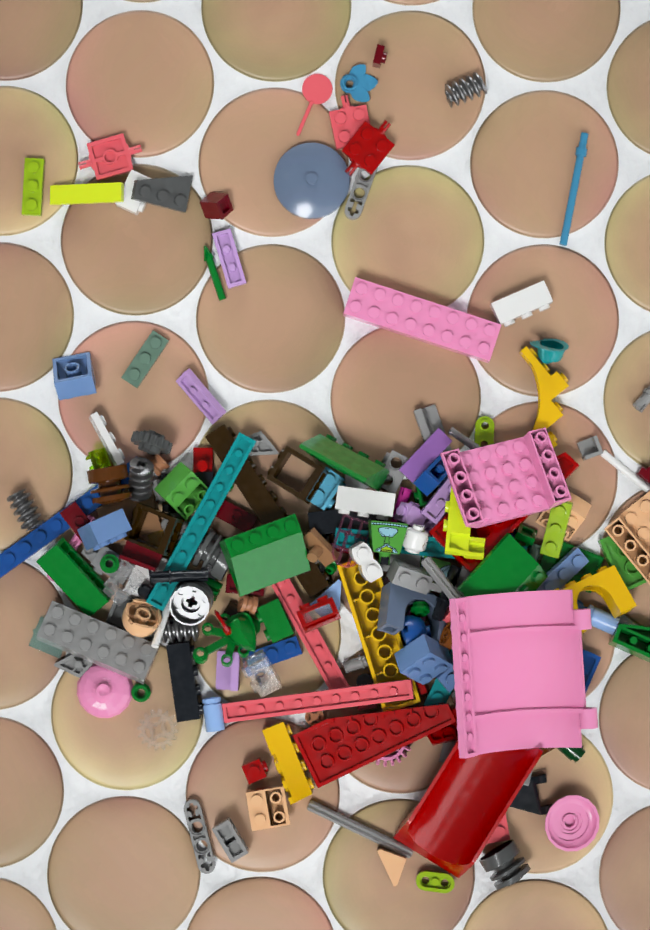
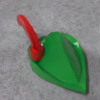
M215 609L214 613L223 626L226 637L233 644L245 650L255 652L256 627L251 616L248 613L241 612L231 616L224 622L219 612Z

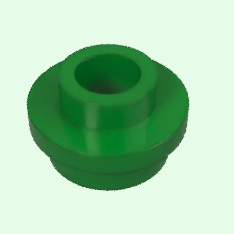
M107 554L102 557L100 567L105 573H114L119 568V559L115 555ZM108 560L113 562V566L110 568L106 566Z
M422 601L414 602L413 607H411V613L415 616L425 617L426 614L430 613L428 603Z
M138 683L132 688L131 694L137 702H144L149 699L151 690L147 684ZM139 689L145 691L143 696L138 695Z

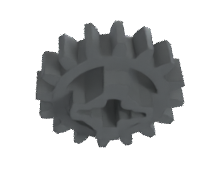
M152 430L133 431L131 442L134 445H138L139 450L150 455L170 454L173 446L170 441L165 440L164 435Z

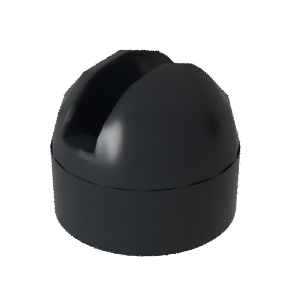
M147 583L141 584L138 588V595L147 601L154 587Z

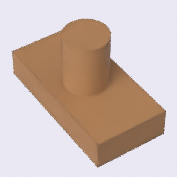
M312 528L303 535L305 547L309 550L307 559L310 562L315 563L319 560L326 567L340 556L315 528Z

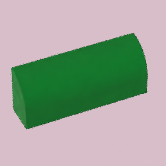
M64 537L51 546L36 561L79 609L88 616H91L108 603L115 594Z

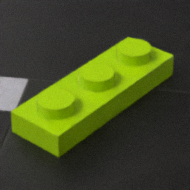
M25 158L22 198L23 216H42L44 159Z
M567 501L551 508L540 554L559 559L573 507L572 502Z

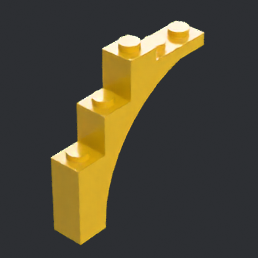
M526 346L519 354L531 367L538 392L537 416L532 431L545 427L547 429L563 416L561 406L557 402L553 403L551 400L569 386L567 384L568 379L562 372L559 374L556 371L550 375L548 366L544 363L541 364L537 359V353L532 348L528 349ZM549 431L548 435L554 448L558 445L555 442L557 438Z

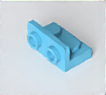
M328 467L325 469L329 473L311 500L312 504L323 511L326 508L330 510L336 500L333 498L337 493L338 485L346 486L344 483L345 478Z

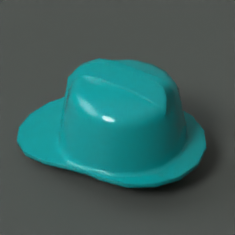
M558 339L530 341V344L537 348L538 357L544 364L559 362L565 350L569 349V345L566 342Z

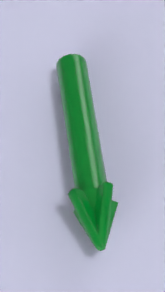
M204 246V261L207 263L219 301L224 300L226 296L213 260L214 256L207 246Z

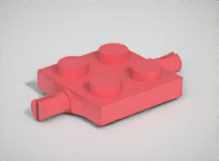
M348 95L340 97L343 106L341 109L329 111L328 113L336 150L343 149L364 121L370 124L366 105L350 106Z
M123 133L87 143L89 159L78 162L80 170L92 167L97 181L125 174L134 170L132 155L142 152L141 145L129 148Z

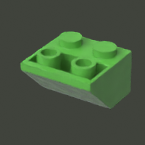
M179 462L154 490L177 513L187 520L198 508L208 487L188 467Z

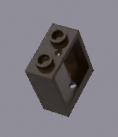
M286 446L285 449L283 448L279 452L276 464L272 465L268 470L267 479L309 504L329 471L289 446ZM291 454L315 468L301 493L276 479Z
M137 503V506L132 511L130 522L132 530L126 532L127 536L124 539L161 555L171 557L185 520L148 505ZM148 512L168 520L159 546L138 538Z

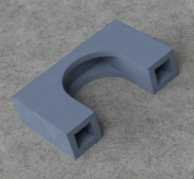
M391 581L382 587L377 630L391 635H395L403 630L407 605H413L414 602L418 601L428 603L430 613L426 615L430 622L431 638L439 642L442 630L447 623L436 621L432 618L437 603L436 598L438 597L435 594L429 592L425 595L392 584Z

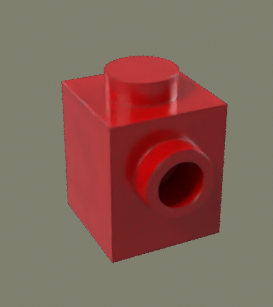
M260 757L241 766L249 784L267 777V772L269 771L265 760L261 761Z

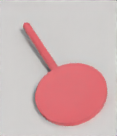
M313 74L306 78L303 83L302 93L309 102V105L296 133L297 136L300 135L312 105L325 103L332 95V84L324 75Z

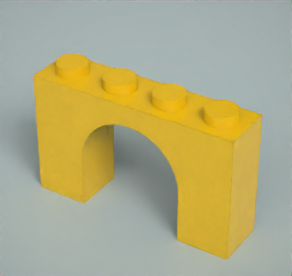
M615 565L609 568L603 566L597 570L596 574L588 573L580 578L581 581L576 583L573 580L562 589L572 590L573 609H578L577 598L580 592L592 591L599 594L606 602L614 619L630 612L637 606Z

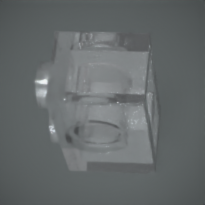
M124 562L117 569L118 574L114 578L110 577L103 584L105 588L102 591L118 606H122L147 579L130 562L128 564ZM123 577L127 578L129 582L125 589L119 586V580Z
M263 649L242 659L244 666L241 668L246 678L250 677L253 691L255 693L258 692L261 698L282 688L280 678Z

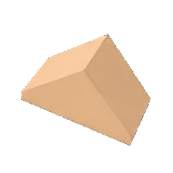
M381 847L378 848L377 852L393 886L398 885L406 857Z

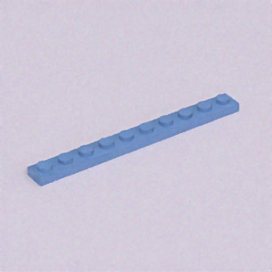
M574 547L546 573L548 577L536 591L561 589L589 560L578 547ZM453 665L445 672L436 676L437 680L448 692H451L455 685Z

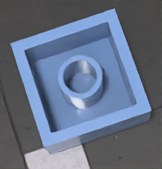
M123 508L77 529L86 551L92 548L96 551L106 545L117 542L127 536L126 532L132 530Z
M422 634L394 654L400 673L422 685L429 683L433 678L445 672L453 665L448 648L441 646L438 641L426 634Z

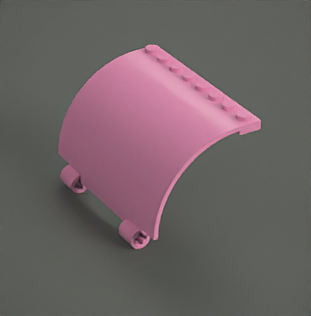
M572 590L507 592L449 599L459 758L466 759L485 753L518 749L582 748L581 729L598 728L597 707H586L581 630L592 629L591 609H573Z

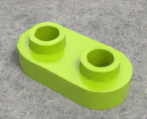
M487 416L480 417L475 423L474 442L479 446L482 441L487 442V445L494 444V422ZM483 422L488 423L487 429L481 427Z
M423 870L416 876V884L423 891L449 893L455 885L453 877L448 873ZM428 877L429 882L423 883L422 878ZM443 879L448 880L446 886L441 885Z

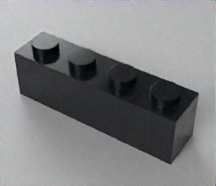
M337 509L308 513L309 529L315 528L324 538H326V534H333L335 537V528L368 530V520H386L376 519L377 515L369 514V518L357 516L358 512L351 511L350 515L339 514Z
M190 642L166 645L177 722L200 719L201 714H204L203 703H199L198 695H201L200 683L196 684L195 676H198L197 664L193 665L192 658L195 647L194 645L191 646Z

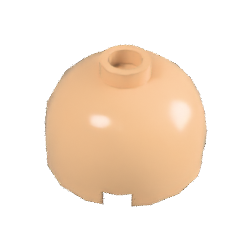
M136 598L132 602H128L122 615V623L126 631L133 636L143 638L152 635L162 620L160 610H156L145 599Z

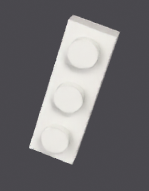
M98 412L91 414L89 420L114 466L123 465L125 456L120 448L117 449L114 442H116V439L112 432L108 433L104 417L102 415L99 416Z

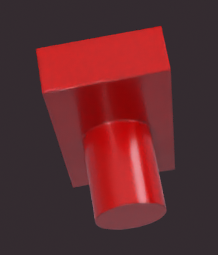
M193 448V472H213V448Z

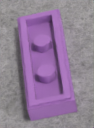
M438 428L399 471L414 483L440 453L450 445L452 440Z

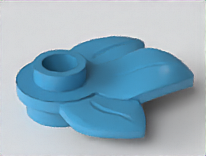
M364 64L352 67L350 73L343 76L340 81L341 89L345 93H350L352 98L358 102L370 101L368 91L378 84L376 78L365 74L366 65ZM348 81H351L353 83V86L347 87L346 83Z

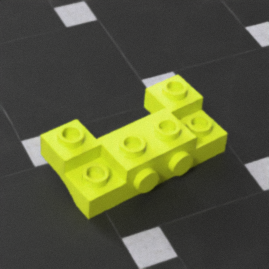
M451 487L450 501L445 503V512L448 513V520L444 519L443 531H447L445 554L464 556L466 559L483 560L485 538L470 537L471 528L466 527Z

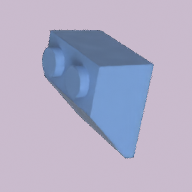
M90 352L52 359L54 385L59 400L97 393Z

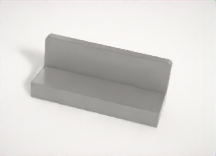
M435 405L413 411L424 443L438 428L445 433ZM450 445L443 452L450 451Z

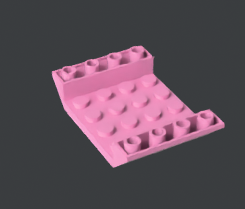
M546 427L528 431L524 437L463 452H460L459 449L440 453L466 527L480 528L543 512L572 499Z

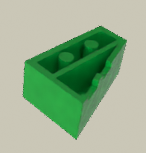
M618 624L608 644L650 662V627Z

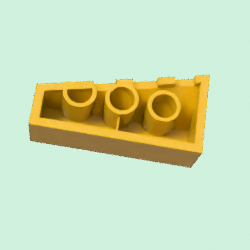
M282 721L262 729L270 753L274 757L273 760L277 771L281 775L283 787L290 797L288 798L290 805L312 795L311 789L315 787L311 778H307L304 771L307 770L304 760H299L297 753L300 750L296 742L291 740L290 735L293 732L289 723L285 725V722Z

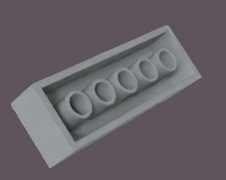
M55 601L51 602L37 633V640L141 684L145 683L159 648H153L151 646L152 642L133 636L129 632Z

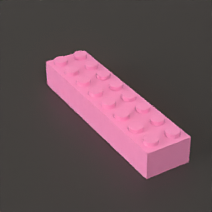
M357 277L354 279L343 313L345 317L489 363L501 328V324Z

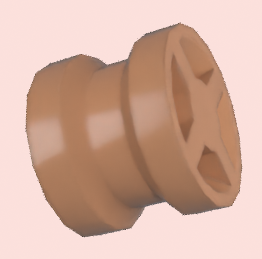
M155 454L154 458L150 460L154 464L153 471L158 477L164 469L170 467L160 455Z
M246 594L239 597L237 610L239 612L247 611L249 614L254 615L258 606V596L253 595L250 597Z
M307 712L305 720L310 726H313L324 720V712Z

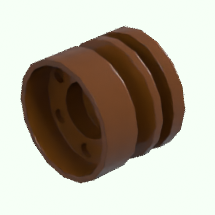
M127 464L87 471L89 484H98V488L91 490L90 493L100 494L99 498L92 499V504L104 505L122 502L132 497V492L123 493L122 491L124 488L131 487L130 484H121L122 479L129 477Z

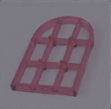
M343 514L334 543L332 544L331 554L336 564L347 568L356 565V563L350 565L352 560L350 556L347 565L340 564L343 551L349 552V549L345 546L349 535L355 537L354 544L358 542V539L365 540L364 542L367 543L369 529L366 537L361 536L360 533L363 524H368V522ZM345 517L351 519L347 531L341 529ZM354 520L361 522L357 534L351 533ZM340 532L345 533L342 547L336 545ZM334 548L340 549L337 560L334 556Z

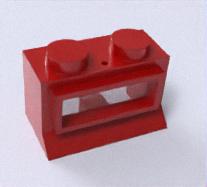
M325 595L316 599L318 602L316 604L310 605L308 602L299 606L300 610L296 611L305 633L341 619L332 597L328 598Z

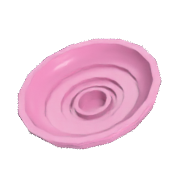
M93 664L77 682V697L80 705L89 714L98 718H111L119 715L128 707L132 699L131 691L133 684L130 678Z
M567 795L558 799L549 808L545 818V831L548 839L556 848L564 851H578L587 847L595 839L599 829V815L596 807L589 799L579 795Z

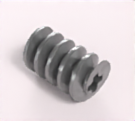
M473 73V79L469 75L466 76V82L460 78L459 85L453 81L452 88L449 84H445V95L451 108L452 102L459 106V99L466 103V96L473 100L474 93L480 97L481 90L487 94L485 84L477 73Z
M136 457L130 461L129 484L131 487L128 488V491L132 492V497H129V499L133 501H145L152 496L154 464L149 459Z
M25 489L9 496L7 502H13L10 505L11 509L17 508L13 513L15 516L21 515L17 519L18 523L24 522L20 528L29 531L40 526L45 521L38 520L41 513H34L38 507H31L34 499L28 500L27 498L31 493H24Z
M168 619L161 639L163 643H166L169 637L171 643H174L176 637L178 642H182L183 637H185L186 642H189L192 636L194 642H196L199 636L198 624L193 626L178 624L175 619L173 624H171Z

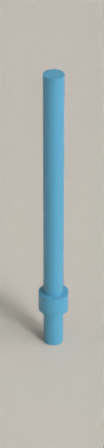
M581 133L579 146L576 147V162L559 243L562 246H567L583 160L588 150L586 149L588 133Z

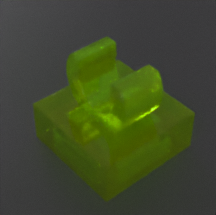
M105 448L88 452L89 456L85 458L86 460L91 459L93 466H90L89 470L111 466Z

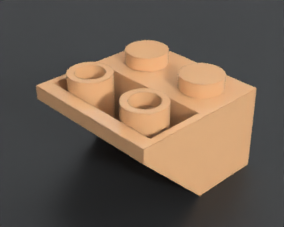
M570 491L572 499L568 502H572L573 507L564 538L567 542H569L585 520L592 506ZM551 509L541 512L536 523L546 528Z
M283 786L264 787L246 791L252 831L290 825Z

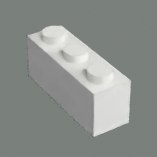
M543 280L491 303L490 307L497 323L508 327L514 324L515 319L519 317L523 320L532 316V312L539 309L542 312L550 308L549 304L553 302V299Z
M338 485L335 509L338 510L339 514L350 515L351 511L358 512L357 516L369 518V514L377 515L376 519L388 521V517H393L396 494Z

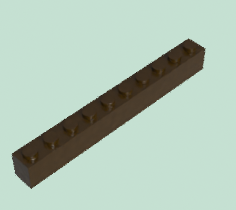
M224 424L205 436L222 463L235 441L233 437L236 434L230 426L227 428ZM251 458L246 460L235 480V484L262 525L289 516L283 506L280 508L277 506L275 501L278 499L272 490L268 492L265 485L268 483L262 474L258 476L254 469L257 466ZM318 560L315 563L309 561L311 570L296 576L310 598L329 586L330 578L325 571L321 572L317 567L320 564Z

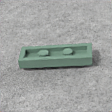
M153 330L121 378L138 389L169 343V340Z

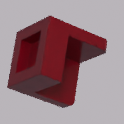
M211 192L200 201L204 216L208 219L223 220L234 210L228 193Z

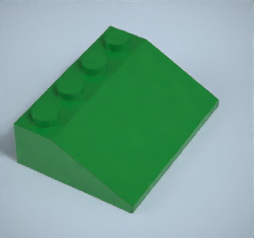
M319 434L300 444L299 448L313 458L376 491L380 490L390 472L385 468L386 464L379 460H375V462L369 460L370 456L361 451L358 454L353 452V447L344 442L342 445L336 443L337 439L329 434L326 437Z
M295 514L219 542L239 597L311 570L302 530Z
M507 533L462 582L457 590L462 597L536 591L548 576L540 564Z

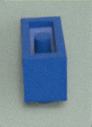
M441 455L413 483L426 496L447 476Z

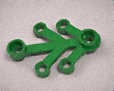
M226 613L220 615L222 618H230V616ZM252 618L257 635L260 632L261 626L257 619ZM208 622L204 623L202 626L204 635H214L222 638L205 648L197 647L193 651L194 661L198 664H204L207 662L209 654L227 645L226 652L221 657V664L224 667L231 666L236 645L226 637L223 629L213 627ZM206 627H210V628H211L210 631H205L204 629H205ZM238 647V655L242 658H246L249 655L250 651L247 650V652L243 654L240 652L243 648ZM201 651L204 655L198 656L197 653ZM229 658L230 662L225 663L223 660Z

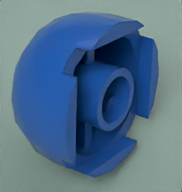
M405 615L404 628L401 630L402 639L406 643L403 645L404 647L422 634L431 637L430 626H426L423 619L415 615Z

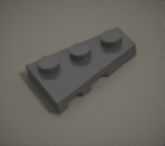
M193 175L135 180L131 199L185 213Z

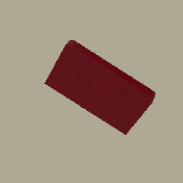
M126 541L122 554L119 556L122 560L154 572L158 570L163 557L159 553L130 541Z

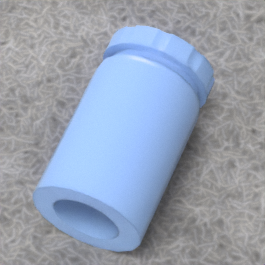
M590 604L587 608L591 609L592 626L613 635L620 618L614 619L612 614Z
M215 696L202 699V703H204L203 712L206 732L225 730L222 703L220 702L221 697Z

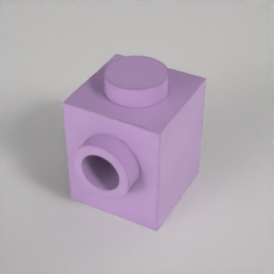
M410 501L409 503H400L393 519L399 523L408 524L407 527H413V524L423 526L427 518L420 513V505Z

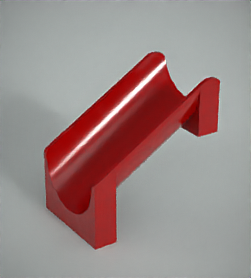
M457 734L455 738L457 740L456 744L418 805L401 822L393 838L457 878H460L475 864L488 840L543 753V750L540 748L485 753L464 759L459 758Z

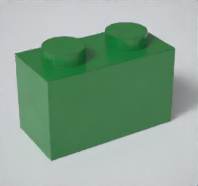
M279 598L257 608L258 612L255 614L259 623L263 622L266 630L263 631L268 641L272 640L275 643L294 634Z

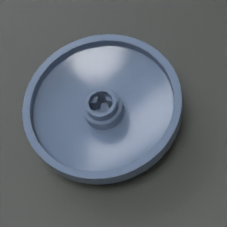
M320 143L297 145L281 157L275 168L274 189L281 205L297 217L304 219L326 217L335 212L347 197L350 183L349 172H345L347 165L335 150Z

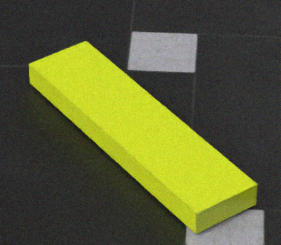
M124 183L50 185V205L124 202Z

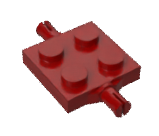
M384 120L379 129L364 121L341 152L349 157L352 162L345 170L346 173L349 172L348 175L352 176L357 168H361L372 175L395 146L384 134L391 126L390 123L387 124L386 120Z

